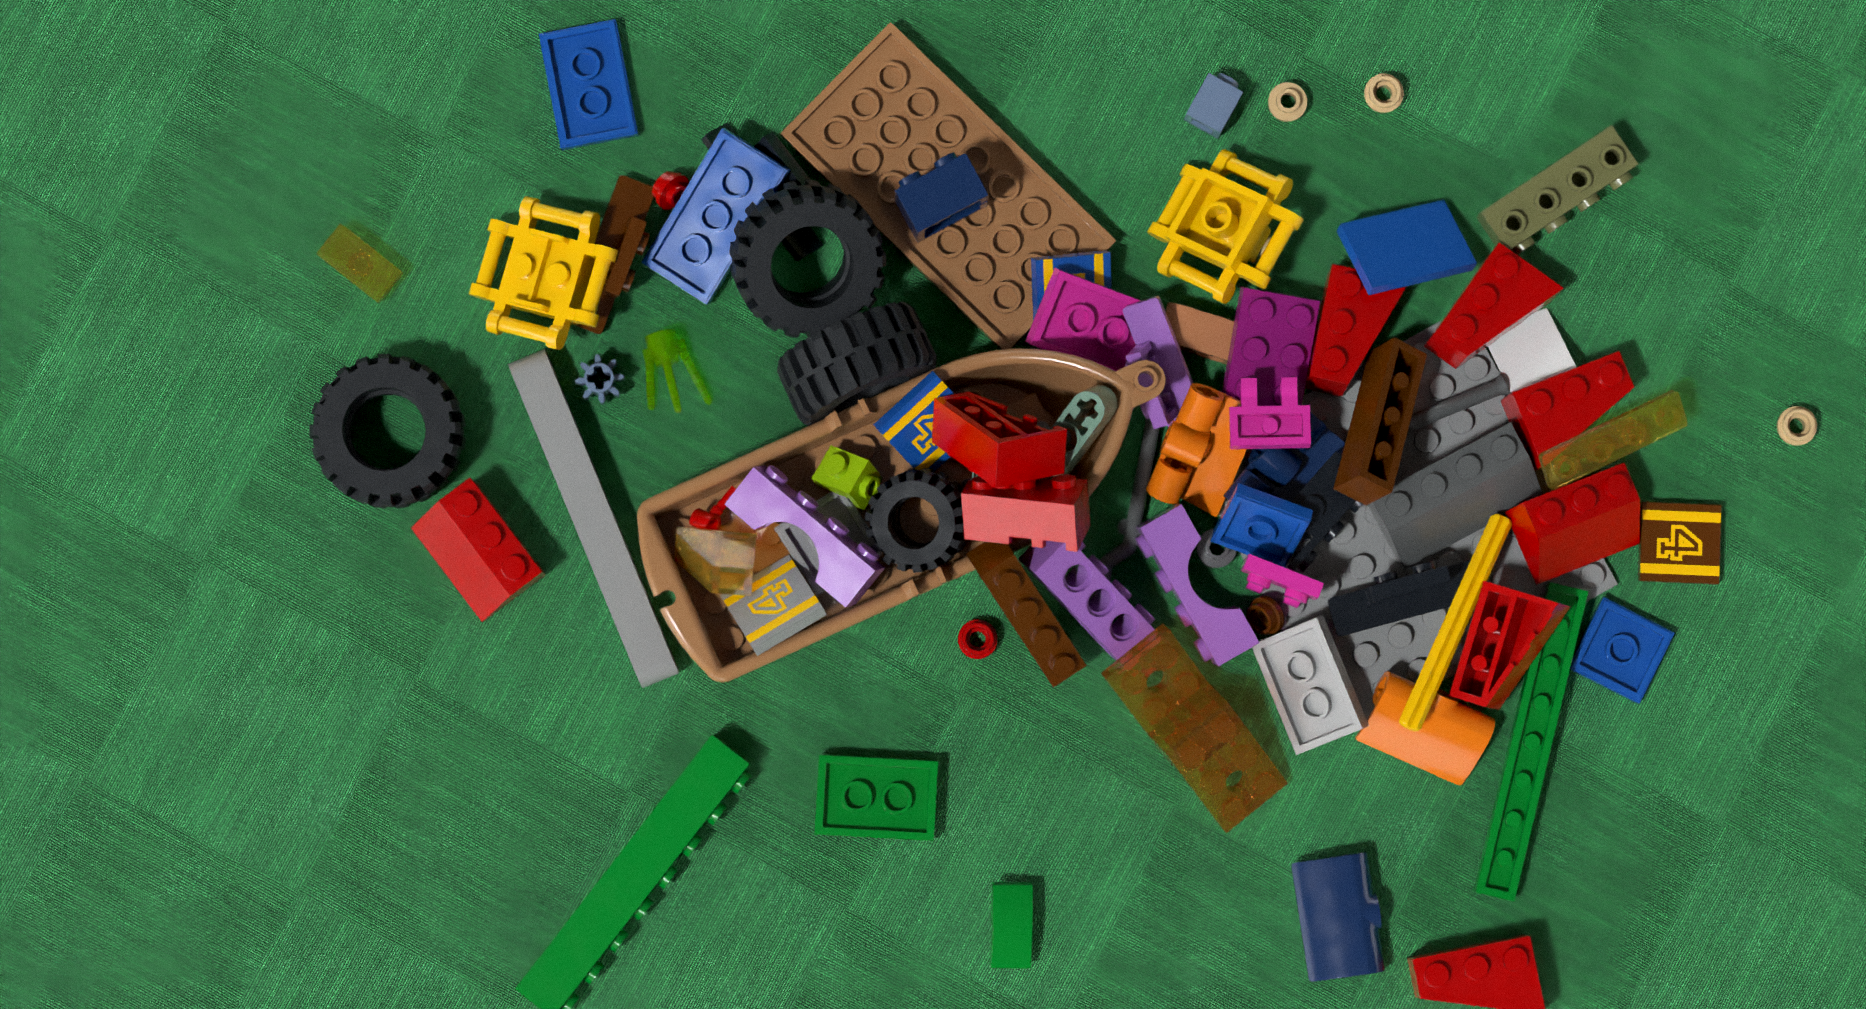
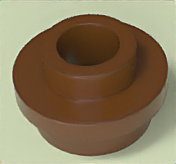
M1259 596L1251 602L1250 607L1247 609V621L1256 633L1261 635L1274 634L1283 627L1284 615L1282 609L1271 597Z

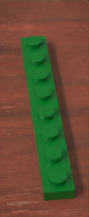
M1547 582L1543 598L1571 607L1525 673L1473 890L1476 893L1515 901L1588 591Z

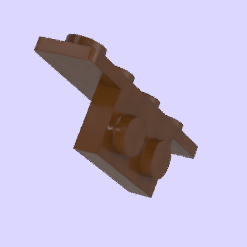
M624 175L618 177L595 240V244L618 250L615 263L611 262L596 312L599 315L596 327L582 324L572 325L595 334H601L615 298L619 297L621 291L628 293L636 270L630 269L635 254L642 256L650 236L649 233L644 232L647 224L645 218L653 200L652 186Z

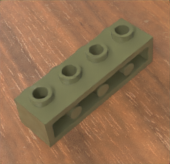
M1611 125L1481 211L1476 218L1495 246L1500 242L1519 255L1536 243L1532 236L1544 228L1548 234L1552 233L1568 222L1565 214L1578 207L1580 212L1585 211L1601 200L1597 194L1609 185L1615 191L1633 178L1630 171L1638 165V162Z

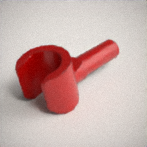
M731 486L709 512L701 508L694 510L689 519V524L696 527V531L702 534H716L721 525L720 516L727 507L725 503L736 488Z

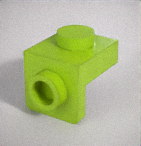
M831 445L811 479L817 486L849 498L856 508L865 510L871 496L877 494V488L880 486L882 476L869 460Z

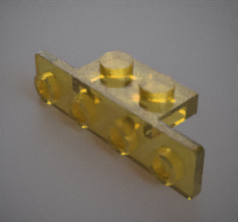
M1670 390L1540 453L1538 458L1548 488L1552 490L1558 489L1686 427L1688 422L1679 393L1675 390Z

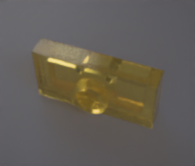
M341 223L316 253L317 256L378 304L404 274Z

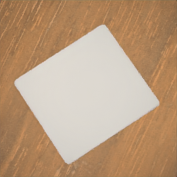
M1546 308L1535 312L1521 324L1512 328L1488 346L1510 393L1576 368Z

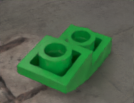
M992 882L991 968L1031 969L1033 929L1032 882Z

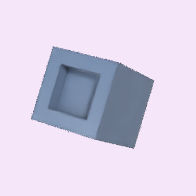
M1208 73L1190 105L1184 121L1218 139L1243 94V91L1237 89L1238 82L1222 73H1218L1217 76Z

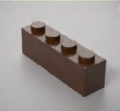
M1395 337L1369 351L1334 490L1366 506L1392 493L1427 357L1426 353Z
M983 542L966 553L977 573L1053 688L1087 666L1008 544Z

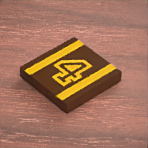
M1641 502L1638 582L1718 585L1720 572L1721 505Z

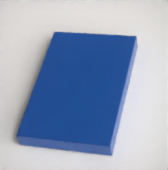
M616 19L540 33L539 39L561 150L639 136Z
M1445 200L1341 223L1336 231L1368 295L1473 271L1477 264Z

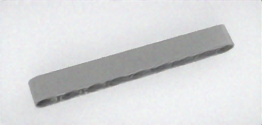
M540 350L509 363L508 366L641 687H648L679 674L672 652L546 350Z

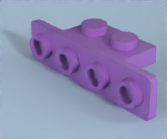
M1155 296L1127 305L1123 309V314L1136 345L1125 356L1127 359L1125 367L1141 360H1150L1157 363L1163 369L1166 377L1165 387L1161 394L1153 400L1140 405L1145 418L1150 419L1153 428L1157 429L1163 426L1169 427L1171 421L1176 420L1193 380L1161 298ZM1141 374L1138 376V382L1141 386L1149 387L1152 385L1153 380L1150 375Z

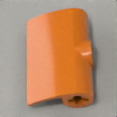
M1191 384L1176 420L1171 421L1160 448L1161 455L1146 487L1149 495L1168 504H1177L1180 499H1183L1214 517L1218 516L1225 501L1223 494L1232 485L1247 449H1230L1229 407L1241 406L1240 400L1207 385Z
M1386 671L1380 678L1374 691L1373 703L1375 707L1367 719L1369 726L1361 729L1355 738L1361 743L1459 786L1462 785L1474 769L1491 739L1495 728V718L1459 703L1457 698L1451 697L1449 693L1439 689L1422 728L1416 732L1410 731L1399 724V719L1415 683L1390 671Z

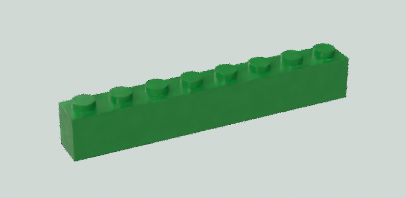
M711 735L523 977L515 990L539 1009H572L580 998L575 994V991L584 980L591 984L605 966L599 960L608 949L615 953L629 935L624 930L626 925L633 917L640 921L654 903L648 898L657 885L664 889L678 872L673 866L682 853L687 857L693 853L703 839L698 835L701 828L706 822L712 826L716 823L727 808L722 803L731 790L738 794L752 776L746 771L751 764L714 735Z

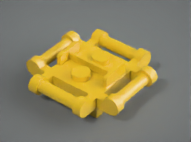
M1227 149L1219 152L1210 170L1205 168L1201 170L1185 163L1179 173L1182 178L1158 221H1153L1147 231L1155 239L1168 243L1158 262V273L1169 278L1176 276L1212 293L1213 299L1224 304L1228 303L1233 297L1236 283L1240 277L1259 288L1266 289L1271 280L1269 274L1294 230L1298 231L1304 221L1296 213L1279 206L1289 196L1293 187V180L1282 174L1274 176L1237 159V154ZM1232 173L1268 191L1264 196L1225 177ZM1272 219H1275L1280 223L1255 268L1247 265L1248 261L1253 263L1271 232L1268 225ZM1183 252H1188L1224 269L1220 278L1212 277L1181 262L1180 258Z
M525 196L519 208L520 219L518 225L490 219L487 228L490 236L476 283H471L468 295L495 303L493 310L490 311L486 319L487 332L497 335L505 332L545 342L548 348L561 350L565 345L571 323L590 327L597 326L599 315L596 312L611 262L615 263L618 250L595 244L600 226L599 213L587 210L579 213L542 204L538 198ZM541 219L578 228L580 231L578 239L575 240L536 230L537 220ZM509 237L514 240L498 290L491 288L505 238ZM511 309H516L552 318L554 321L550 327L510 318L509 316Z

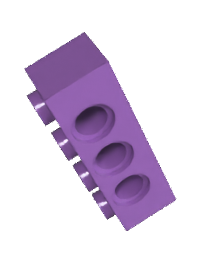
M1046 541V547L1044 548L1032 547L1031 545L1018 560L1093 639L1124 668L1129 670L1161 637L1151 626L1155 620L1153 616L1139 603L1133 607L1128 602L1132 594L1118 580L1114 579L1111 583L1105 577L1109 572L1107 567L1094 555L1087 558L1081 552L1086 547L1083 542L1078 552L1066 551V543ZM1071 566H1073V568H1072V570L1070 571V573H1068V574L1066 575V572L1068 571V569H1069ZM1096 591L1095 595L1089 599L1091 594Z

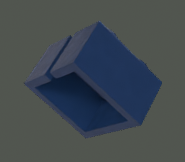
M955 152L950 153L934 163L935 168L929 173L922 176L920 171H917L898 182L900 187L895 190V202L917 243L987 207L988 193L966 153L959 157L956 156Z

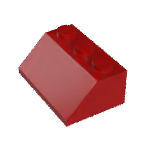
M1625 463L1525 501L1505 512L1507 518L1512 521V530L1536 585L1640 544V497Z
M471 477L441 498L411 527L482 623L546 575Z

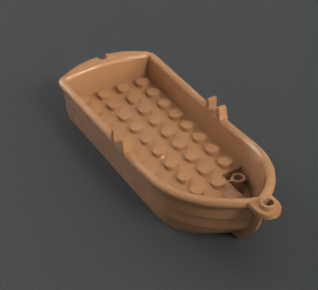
M1021 348L1003 349L978 353L954 360L874 397L858 400V404L838 413L834 411L823 420L646 499L638 508L637 522L642 561L653 596H659L665 591H671L675 594V602L670 606L660 609L672 633L709 678L721 683L732 681L976 570L966 553L984 542L965 539L964 543L966 545L953 559L932 570L928 569L913 573L912 569L907 571L898 570V565L895 563L888 565L882 560L885 556L882 554L877 561L885 569L856 605L845 608L828 592L824 591L816 597L825 610L826 616L757 656L720 595L789 554L774 530L776 526L783 522H775L765 528L754 530L726 507L720 516L721 525L719 531L714 535H705L697 532L696 527L689 524V519L694 510L701 508L709 512L731 486L737 489L753 467L765 465L768 468L769 465L778 468L788 477L787 485L797 493L799 491L807 493L815 501L831 492L817 486L811 479L831 445L869 460L882 476L880 485L890 480L891 477L914 469L873 424L931 371H934L954 394L969 391L1008 406L1007 414L1023 420V416L1029 414L1037 417V423L1045 421L1049 427L1054 425L1078 393L1096 385H1103L1110 388L1116 395V412L1069 474L1076 476V479H1088V493L1090 497L1109 471L1120 450L1133 408L1153 400L1163 391L1166 383L1163 369L1153 361L1141 360L1118 371H1114L1094 361L1058 351ZM1141 374L1150 375L1153 380L1152 385L1149 387L1141 386L1138 382V376ZM1092 399V402L1094 403L1093 407L1088 412V414H1085L1082 417L1086 418L1096 413L1094 407L1097 403L1094 399ZM1066 428L1071 433V441L1069 443L1076 446L1077 436L1075 432L1070 428ZM950 457L934 472H943L949 475L948 480L950 482L957 481L960 485L962 481L972 479V472L953 457ZM911 497L903 503L900 510V524L908 537L920 543H928L935 538L939 528V519L936 510L928 501L919 497ZM870 504L867 505L865 510L856 508L864 521L865 513L871 510L872 505ZM865 521L867 526L870 528V521ZM1012 538V543L1008 544V546L1014 553L1032 544L1031 539Z

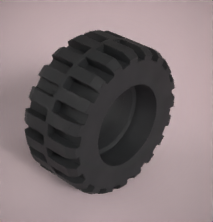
M806 180L805 185L798 186L795 181L783 183L784 190L775 193L771 188L762 193L764 200L758 205L751 202L745 209L748 216L744 222L738 220L734 228L736 240L730 242L729 254L732 258V264L730 265L732 277L749 310L756 318L760 317L765 326L774 331L782 329L786 336L798 338L800 333H806L809 338L815 332L859 313L864 306L871 308L877 300L874 290L875 288H882L885 279L881 272L882 267L886 266V253L881 245L883 240L869 214L850 194H844L839 187L828 184L826 187L821 186L816 180ZM819 226L831 230L840 239L844 250L842 264L833 279L821 288L808 292H794L783 288L774 278L771 269V260L778 244L788 234L803 227Z
M894 302L851 315L849 318L837 321L829 327L815 332L809 338L798 342L794 348L788 349L780 357L777 373L797 418L809 426L823 420L834 411L838 413L858 404V400L874 397L935 369L937 356L915 308L905 302L897 304Z
M378 354V358L372 359L366 356L355 360L356 364L349 368L346 366L336 372L337 377L332 383L326 382L320 391L323 395L319 403H314L311 412L314 415L313 425H309V436L313 439L314 448H312L315 460L322 467V473L337 489L347 496L376 508L410 507L411 503L423 502L431 498V493L438 488L441 490L449 482L447 478L452 471H457L461 463L459 460L461 450H465V417L461 412L460 402L455 393L432 369L405 356L400 358L393 357L391 354ZM382 395H396L411 401L419 409L425 423V439L419 453L407 464L393 469L377 468L366 463L356 452L351 436L352 424L358 411L368 401Z

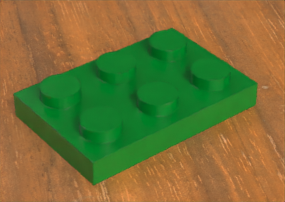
M819 755L814 835L934 841L938 761Z

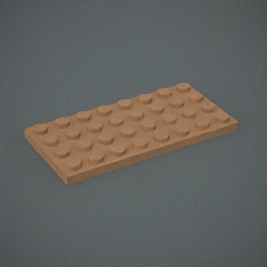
M891 22L780 133L781 137L830 184L839 187L844 194L853 196L869 214L879 232L1001 350L1012 349L1030 330L1033 323L1031 258L1102 250L1108 251L1116 243V240ZM955 152L957 157L966 153L988 193L987 207L917 243L895 202V190L900 187L898 182L917 171H920L922 176L929 173L935 168L934 163L950 153Z

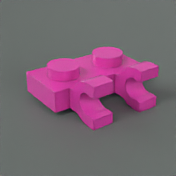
M1281 377V406H1258L1257 378H1241V406L1229 407L1230 449L1311 447L1310 405H1298L1297 377Z
M1252 554L1246 556L1241 568L1242 572L1249 574L1246 589L1260 594L1263 588L1269 589L1271 583L1286 589L1282 603L1294 608H1298L1300 602L1306 604L1308 598L1312 600L1318 599L1324 585L1320 581Z

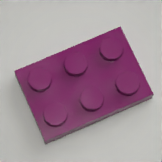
M1240 287L1222 392L1240 400L1241 378H1257V405L1281 406V377H1297L1298 405H1302L1320 301Z

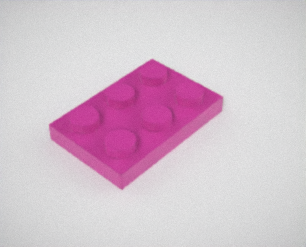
M1054 268L1025 342L1044 350L1076 355L1118 371L1125 367L1127 360L1125 356L1136 346L1124 317L1123 309L1127 305L1142 300Z

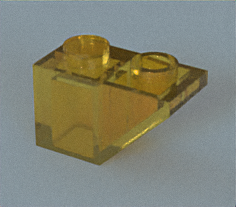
M677 527L675 561L711 593L751 596L757 534Z

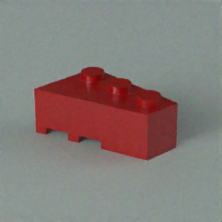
M1617 351L1512 392L1500 401L1509 423L1511 422L1531 459L1534 471H1536L1634 388V385L1620 351Z
M1483 581L1449 696L1499 710L1571 606Z

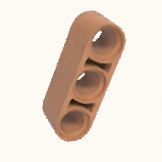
M1168 302L1165 311L1180 349L1227 365L1234 321L1188 306Z

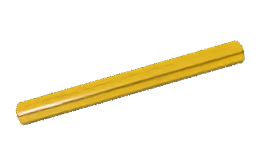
M1496 513L1489 518L1399 719V724L1410 731L1416 732L1422 728L1476 607L1483 581L1488 580L1511 529L1512 521L1501 514Z

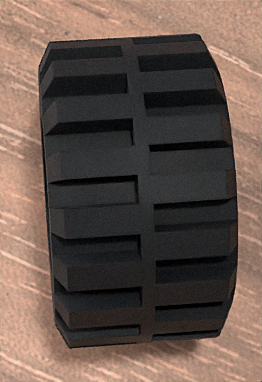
M929 468L908 470L882 483L877 488V494L871 496L868 503L872 505L871 510L865 513V521H870V528L865 530L867 538L872 536L874 538L875 544L871 547L876 553L881 551L885 555L882 560L888 565L895 563L898 565L897 569L901 571L912 569L913 573L923 572L945 564L953 559L958 552L962 551L966 545L964 543L961 493L959 492L962 486L957 481L950 482L948 480L949 475L943 472L934 473L933 469ZM911 497H919L928 501L937 512L939 519L938 532L935 538L928 543L912 540L901 527L900 510L903 503Z

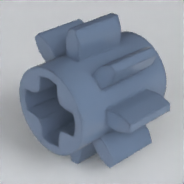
M596 354L594 364L588 366L586 363H580L581 368L585 371L584 378L575 379V383L588 387L583 395L585 400L590 399L594 394L598 396L601 405H605V396L610 393L617 397L620 396L619 391L615 388L616 382L624 381L625 376L613 373L617 366L615 359L606 365L602 363L599 354ZM602 370L605 376L611 377L610 381L604 382L603 389H598L595 383L590 382V379L596 378L597 371Z

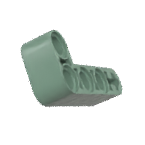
M1096 385L1078 393L1051 427L1053 429L1054 426L1058 425L1063 428H1070L1077 436L1076 446L1070 444L1066 439L1064 474L1072 472L1115 414L1117 398L1110 388ZM1092 399H1094L1097 403L1094 407L1096 413L1086 418L1082 417L1091 410L1094 404ZM972 472V478L978 476ZM1050 476V477H1046V478H1041V479H1036V480H1052V477H1054V476Z

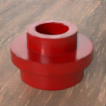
M667 171L659 176L652 188V195L656 198L657 205L664 210L674 208L689 184L688 178L681 173H673L672 171Z
M979 619L971 620L964 624L959 631V648L969 658H986L996 648L997 633L990 623ZM975 632H980L985 636V643L981 647H974L970 643V636Z

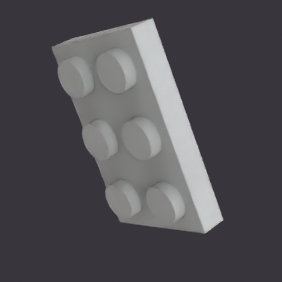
M1323 615L1259 641V644L1252 647L1296 755L1369 726Z

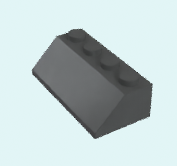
M1510 422L1395 483L1392 493L1368 504V507L1402 570H1405L1486 527L1490 516L1496 513L1506 516V511L1543 494L1531 459Z

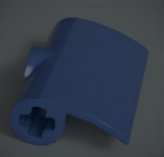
M1310 412V448L1253 449L1248 458L1249 465L1223 496L1230 500L1237 484L1240 483L1291 502L1335 451L1342 456L1345 442Z
M1367 852L1292 863V876L1309 981L1330 980L1385 971L1379 929L1382 928L1380 907L1377 895L1373 893Z

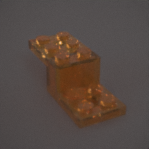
M1163 623L1101 672V675L1162 756L1181 774L1225 833H1228L1288 784L1230 704L1208 683L1183 647ZM1163 671V678L1159 684L1152 687L1147 686V680L1153 672ZM1242 771V777L1236 785L1226 786L1227 778L1231 773Z

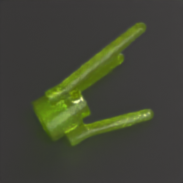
M674 329L661 330L645 336L647 348L642 350L645 360L648 409L654 410L655 362L657 368L663 367L674 411L681 413L680 396L672 365L679 362L678 355L681 357L704 402L707 405H711L712 398L687 352L685 340H678Z

